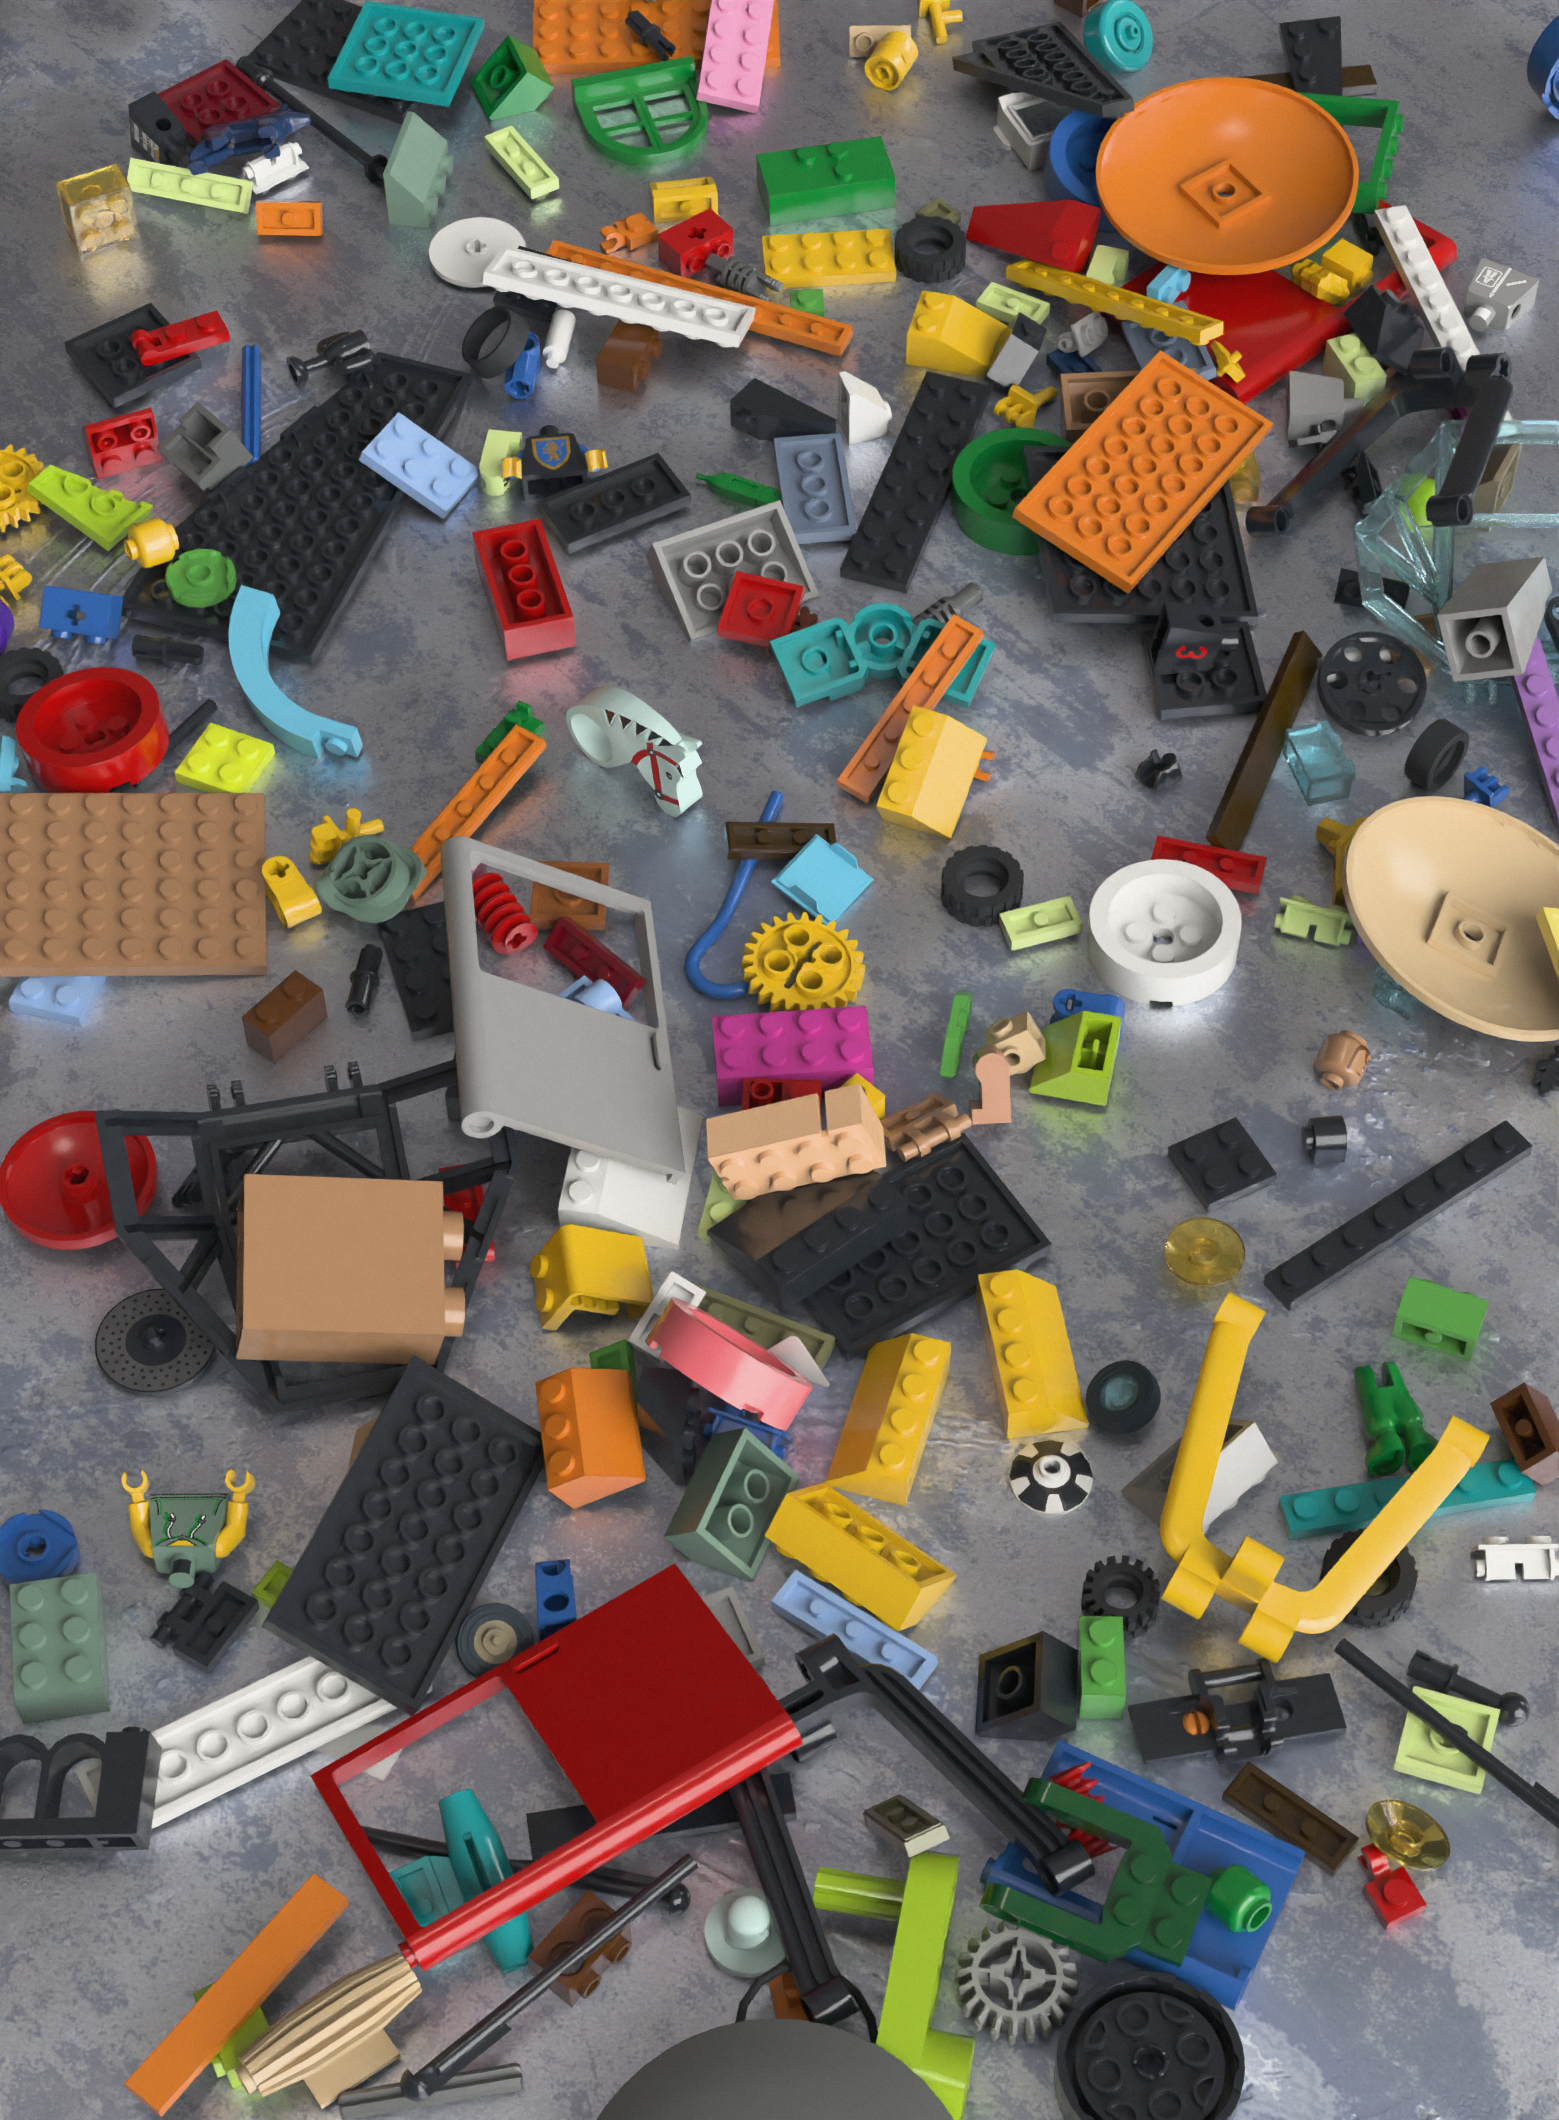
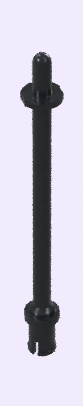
M243 56L237 61L235 67L263 91H267L281 103H287L290 110L311 115L313 122L310 125L365 167L364 175L369 181L375 182L381 179L384 182L383 172L388 162L384 155L377 154L372 157L273 81L274 75L267 67H260L248 56Z

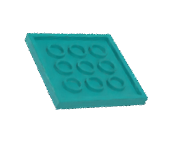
M365 1L328 76L329 88L449 107L485 29L484 18Z

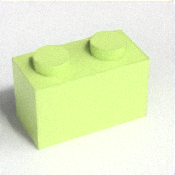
M1356 332L1327 340L1323 372L1328 377L1340 378L1344 381V398L1364 399L1365 406L1372 398L1385 389L1386 373L1377 360L1370 355Z

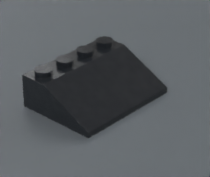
M871 1170L863 1174L855 1173L833 1178L828 1182H815L798 1186L788 1191H775L759 1195L708 1229L707 1235L783 1314L907 1230L909 1202L883 1175Z

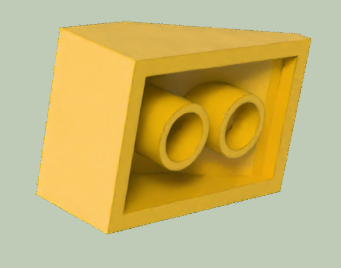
M922 290L907 332L906 364L984 378L999 335L1007 325L954 295Z

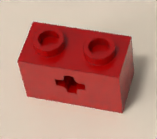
M711 208L657 234L659 260L675 275L687 278L708 267L705 262L711 253L724 259L734 254L733 228Z

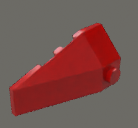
M1075 200L974 206L965 238L1064 270L1085 273L1103 208Z

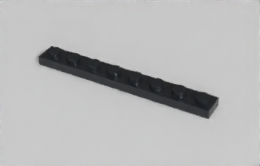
M1507 1120L1503 1121L1265 1274L1263 1284L1291 1311L1531 1154L1533 1145Z

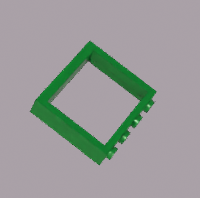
M1297 92L1321 106L1340 125L1383 128L1369 182H1358L1357 195L1351 213L1374 215L1375 210H1378L1380 199H1386L1387 182H1385V179H1391L1393 171V159H1391V156H1397L1399 137L1396 136L1403 133L1405 116L1399 114V101Z

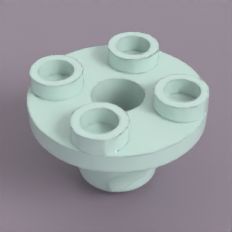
M750 1887L736 1889L722 1896L712 1906L705 1922V1942L710 1956L724 1974L740 1977H759L777 1965L788 1962L762 1889Z

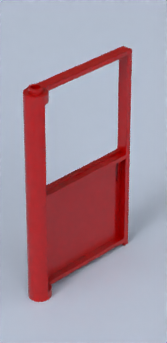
M1380 199L1378 210L1393 207ZM1413 218L1439 273L1457 260L1456 244L1452 239ZM1160 261L1120 288L1147 296V286L1168 264ZM1188 270L1191 274L1189 287L1185 292L1181 291L1174 301L1176 303L1184 300L1188 310L1223 321V335L1209 340V343L1205 344L1215 368L1219 367L1216 361L1217 357L1210 346L1214 341L1221 343L1231 355L1237 350L1242 355V358L1237 363L1246 376L1236 383L1230 375L1224 373L1221 377L1217 375L1211 381L1215 383V386L1246 405L1289 376L1290 371H1296L1324 352L1327 340L1355 331L1343 313L1363 293L1344 306L1335 307L1325 300L1315 297L1274 270L1245 275H1214ZM1395 270L1373 285L1382 291L1389 289L1399 300L1409 294L1398 270ZM1100 312L1101 317H1108L1121 325V322L1126 321L1116 319L1115 315Z

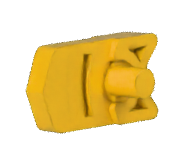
M1217 341L1210 345L1217 357L1216 361L1219 367L1216 368V373L1219 377L1227 373L1238 383L1246 376L1237 363L1242 358V355L1237 350L1231 355Z

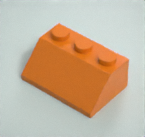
M569 1368L535 1382L547 1485L551 1493L571 1508L576 1509L646 1481L632 1376L628 1370Z

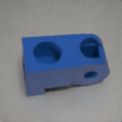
M570 1559L535 1563L537 1622L540 1641L577 1620Z

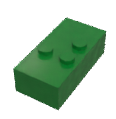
M881 136L756 154L757 187L770 226L895 207V175Z

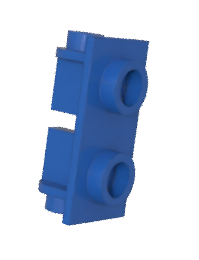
M726 1404L722 1405L721 1410L708 1407L707 1411L715 1416L714 1423L709 1421L706 1423L702 1435L704 1438L710 1441L713 1434L745 1427L783 1460L786 1447L780 1444L782 1439L792 1442L793 1438L789 1434L762 1421L756 1423L744 1419L746 1412Z

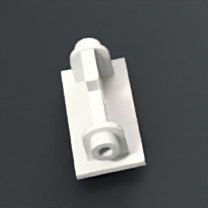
M287 142L281 146L280 157L270 160L266 159L263 155L251 162H246L245 167L241 169L242 174L238 176V179L254 182L252 192L257 195L309 169L308 165L298 157L302 150L297 142Z
M1551 1536L1525 1537V1544H1509L1508 1537L1482 1538L1483 1545L1471 1548V1553H1481V1559L1474 1561V1572L1476 1577H1483L1484 1581L1515 1580V1564H1522L1523 1580H1554L1555 1576H1559V1558H1555L1554 1552L1559 1550V1544H1551Z

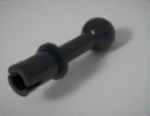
M1418 1649L1409 1663L1406 1672L1407 1676L1441 1690L1442 1694L1447 1695L1449 1690L1479 1704L1500 1709L1498 1720L1505 1726H1521L1530 1715V1706L1524 1696L1516 1692H1507L1501 1695L1457 1674L1459 1665L1455 1663L1453 1666H1450Z

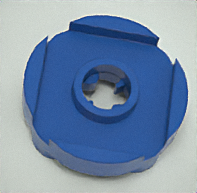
M39 1510L40 1514L28 1516L23 1512L8 1519L0 1527V1579L9 1586V1584L69 1576L80 1558V1549L73 1527L67 1519L50 1510ZM41 1544L46 1546V1548H43L44 1553L42 1555L29 1558V1554L26 1551L28 1547L37 1548Z

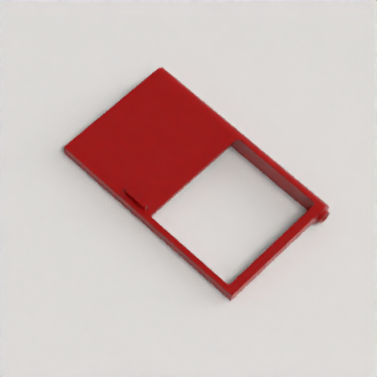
M674 1563L313 1773L310 1777L403 1935L405 1941L398 1944L402 1955L411 1969L419 1965L422 1971L426 1972L802 1746L803 1742L788 1713ZM507 1688L596 1821V1824L430 1925L422 1927L418 1924L337 1786Z

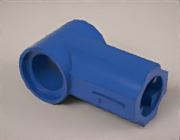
M529 332L522 353L506 372L505 392L511 394L514 399H526L528 395L534 393L537 372L541 368L539 338L532 332Z

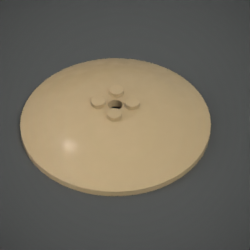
M1422 796L1402 799L1390 803L1370 815L1357 829L1347 846L1342 867V887L1351 920L1359 936L1379 964L1415 998L1446 1018L1484 1034L1517 1041L1541 1042L1558 1040L1559 980L1536 915L1542 907L1559 908V846L1538 830L1511 815L1483 804L1452 797ZM1464 933L1469 934V935L1472 936L1474 939H1473V940L1469 939L1468 937L1465 936Z

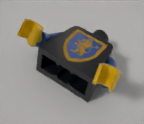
M547 425L540 429L539 435L526 438L525 449L519 450L515 457L501 459V478H522L524 500L543 499L588 481L587 472L608 468L605 449L589 450L583 444H578L574 434L559 433V429L556 426Z

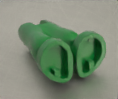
M1383 1362L1381 1374L1384 1387L1381 1388L1377 1386L1370 1365L1354 1369V1380L1362 1410L1365 1435L1374 1442V1445L1366 1454L1365 1465L1368 1473L1374 1477H1385L1395 1473L1402 1466L1405 1457L1409 1468L1416 1471L1438 1443L1434 1436L1424 1430L1426 1426L1424 1415L1407 1390L1395 1362ZM1398 1434L1404 1438L1405 1448Z

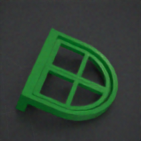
M692 56L571 80L573 106L586 138L598 152L615 161L634 165H655L670 162L694 150L707 133L709 124L708 106L706 102L696 100L698 83L695 74V62ZM684 94L691 111L652 119L645 101ZM629 104L634 105L640 121L604 129L601 128L594 112ZM692 120L690 127L682 136L672 142L663 144L656 127ZM644 130L651 147L625 145L615 141L610 136Z

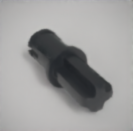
M637 10L634 12L630 11L627 14L628 17L625 19V24L639 37V42L643 46H648L662 61L669 59L664 51L671 57L673 56L676 47L660 32V27L657 24H651Z
M136 634L133 638V657L161 660L163 664L175 661L200 665L203 662L204 648L200 645L176 642L170 636H166L163 639Z
M366 944L365 948L361 949L356 970L350 974L352 985L345 1008H347L349 1013L356 1016H365L369 1013L374 989L378 988L380 983L377 975L383 951L373 944Z

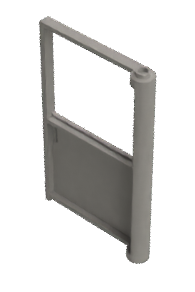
M458 836L446 840L442 844L440 852L460 1117L463 1132L470 1137L487 1138L495 1135L503 1126L665 1175L668 1183L676 1185L686 1172L651 901L468 837ZM480 863L634 915L641 976L647 980L643 986L647 1025L482 971L479 967L471 871Z

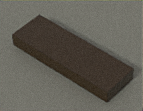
M725 822L723 829L727 859L792 860L816 834L830 845L837 842L834 823Z
M1249 1761L1223 1792L1222 1800L1274 1837L1306 1851L1304 1857L1332 1877L1358 1845L1359 1837Z

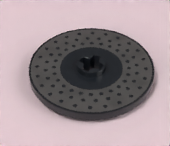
M163 1288L138 1292L120 1301L103 1318L95 1337L96 1359L100 1370L108 1381L127 1393L146 1397L164 1396L190 1386L207 1371L217 1352V1348ZM158 1338L163 1344L156 1347L150 1340Z

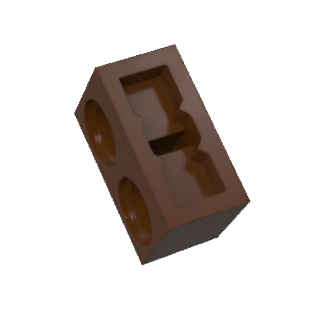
M588 1890L528 1956L531 1975L535 1977L613 1914L615 1910ZM630 1924L584 1960L577 1971L571 1974L561 1973L548 1989L571 2008L581 1997L586 1999L591 1996L601 1982V1974L611 1963L614 1965L619 1964L630 1951L632 1946Z

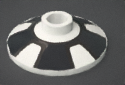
M1044 1440L1026 1446L1015 1456L1010 1467L1009 1483L1016 1499L1029 1510L1043 1515H1063L1077 1509L1086 1501L1092 1489L1093 1472L1089 1461L1077 1448L1061 1441ZM1054 1468L1059 1471L1051 1474L1046 1472L1045 1469Z

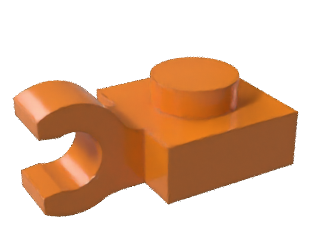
M641 212L613 223V226L608 225L599 230V233L606 240L599 243V246L606 254L613 253L625 245L631 251L658 240V229Z

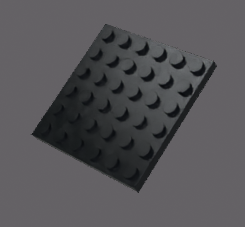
M1023 445L1020 456L1027 494L1071 447ZM1229 479L1129 594L1035 533L1051 622L1157 624L1164 601L1215 609L1219 613L1221 624L1248 621L1249 625H1255L1259 617Z

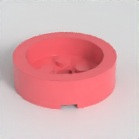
M675 1297L671 1298L645 1339V1343L654 1350H656L658 1345L661 1346L663 1350L659 1356L681 1373L740 1410L744 1408L751 1413L755 1412L758 1414L757 1418L760 1421L781 1430L788 1429L814 1387L797 1370L760 1344L709 1313Z

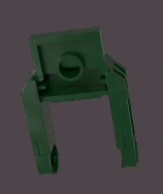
M1035 1777L1029 1778L1021 1797L1022 1803L1027 1801L1035 1807L1058 1816L1057 1821L1127 1850L1120 1859L1098 1918L1099 1925L997 1883L987 1884L979 1907L996 1918L1105 1964L1121 1958L1127 1953L1138 1950L1180 1968L1213 1879L1171 1862L1173 1857L1159 1827L1050 1781Z

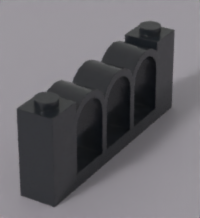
M126 1727L122 1729V1732H107L105 1743L91 1734L77 1733L67 1735L57 1741L50 1750L34 1736L18 1734L4 1738L0 1741V1804L6 1776L14 1766L22 1761L40 1760L41 1773L34 1818L0 1819V1852L149 1850L162 1747L150 1731L140 1727ZM90 1758L101 1759L102 1769L95 1817L58 1818L63 1783L68 1771L73 1765L82 1760Z

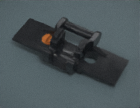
M1266 1658L1256 1659L1255 1664L1201 1672L1199 1668L1190 1669L1188 1680L1192 1695L1128 1706L1129 1716L1143 1764L1205 1754L1206 1758L1214 1756L1219 1764L1278 1755L1284 1747V1741L1342 1732L1347 1729L1330 1673L1275 1681L1271 1666ZM1259 1682L1252 1700L1239 1704L1224 1706L1222 1696H1218V1694L1209 1695L1207 1690ZM1274 1703L1287 1707L1291 1717L1285 1721H1278Z

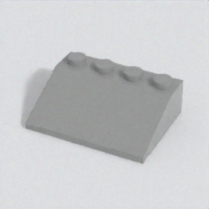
M780 500L652 543L646 555L658 588L690 642L717 633V627L736 571L805 586V595L802 603L819 597L815 583Z

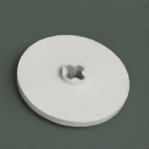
M487 217L466 218L445 226L433 237L429 245V260L434 272L449 283L462 287H487L488 285L482 284L484 271L501 247L504 245L518 249L519 246H526L521 233L504 221Z

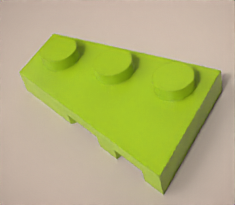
M51 464L31 480L27 488V492L107 551L128 534V530L132 525L145 520L152 513L153 508L152 504L141 501L138 504L123 498L124 493L111 489L110 492L92 486L89 479Z

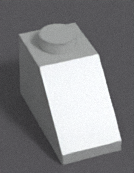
M846 371L839 372L838 423L848 444L851 445L887 436L888 421L892 419L888 401L882 400L877 388Z

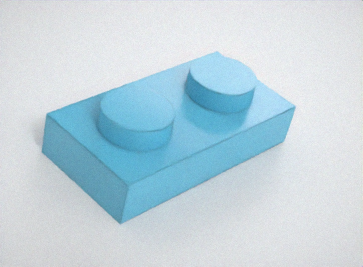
M1168 264L1147 286V297L1173 304L1180 292H1185L1188 289L1191 274L1188 270Z

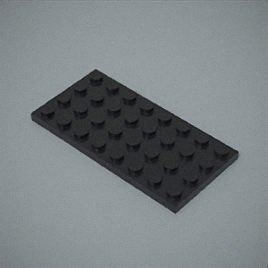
M413 1356L261 1627L410 1716H413L425 1698L459 1631L462 1621L467 1616L545 1464L541 1432L416 1356Z

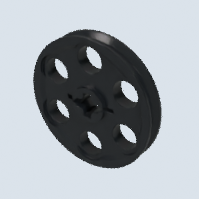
M1358 632L1340 639L1325 655L1317 675L1318 696L1327 714L1344 729L1363 736H1385L1406 727L1417 715L1427 691L1425 670L1414 651L1399 639L1380 632ZM1349 647H1355L1361 651L1363 659L1358 662H1352L1345 657L1344 650ZM1384 649L1394 651L1398 656V662L1394 664L1385 663L1381 659L1379 652ZM1332 674L1339 675L1345 680L1346 685L1342 689H1334L1327 683V677ZM1367 678L1370 682L1380 681L1376 689L1373 686H1364ZM1405 678L1410 679L1416 685V692L1404 693L1399 688L1398 681ZM1349 704L1359 705L1364 712V716L1359 719L1349 717L1345 712V706ZM1385 706L1394 707L1399 713V719L1395 721L1386 720L1381 714V708Z

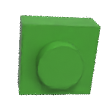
M823 289L790 290L791 308L824 317Z

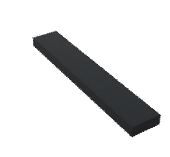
M790 1773L769 1775L785 1821L797 1819ZM728 1790L639 1844L741 1828ZM585 1805L526 1814L532 1860L536 1861L596 1824V1821Z

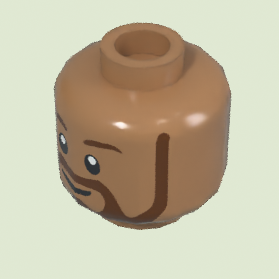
M1346 1030L1328 1035L1313 1063L1315 1071L1321 1076L1320 1082L1326 1087L1337 1091L1341 1090L1342 1087L1351 1088L1357 1086L1371 1061L1367 1042L1361 1036Z

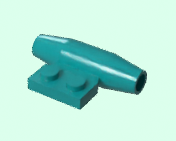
M472 1789L458 1791L438 1802L449 1857L427 1855L388 1872L418 1924L422 1927L430 1925L514 1874L500 1836ZM527 1911L482 1937L502 1974L510 1973L529 1965L528 1956L534 1950Z

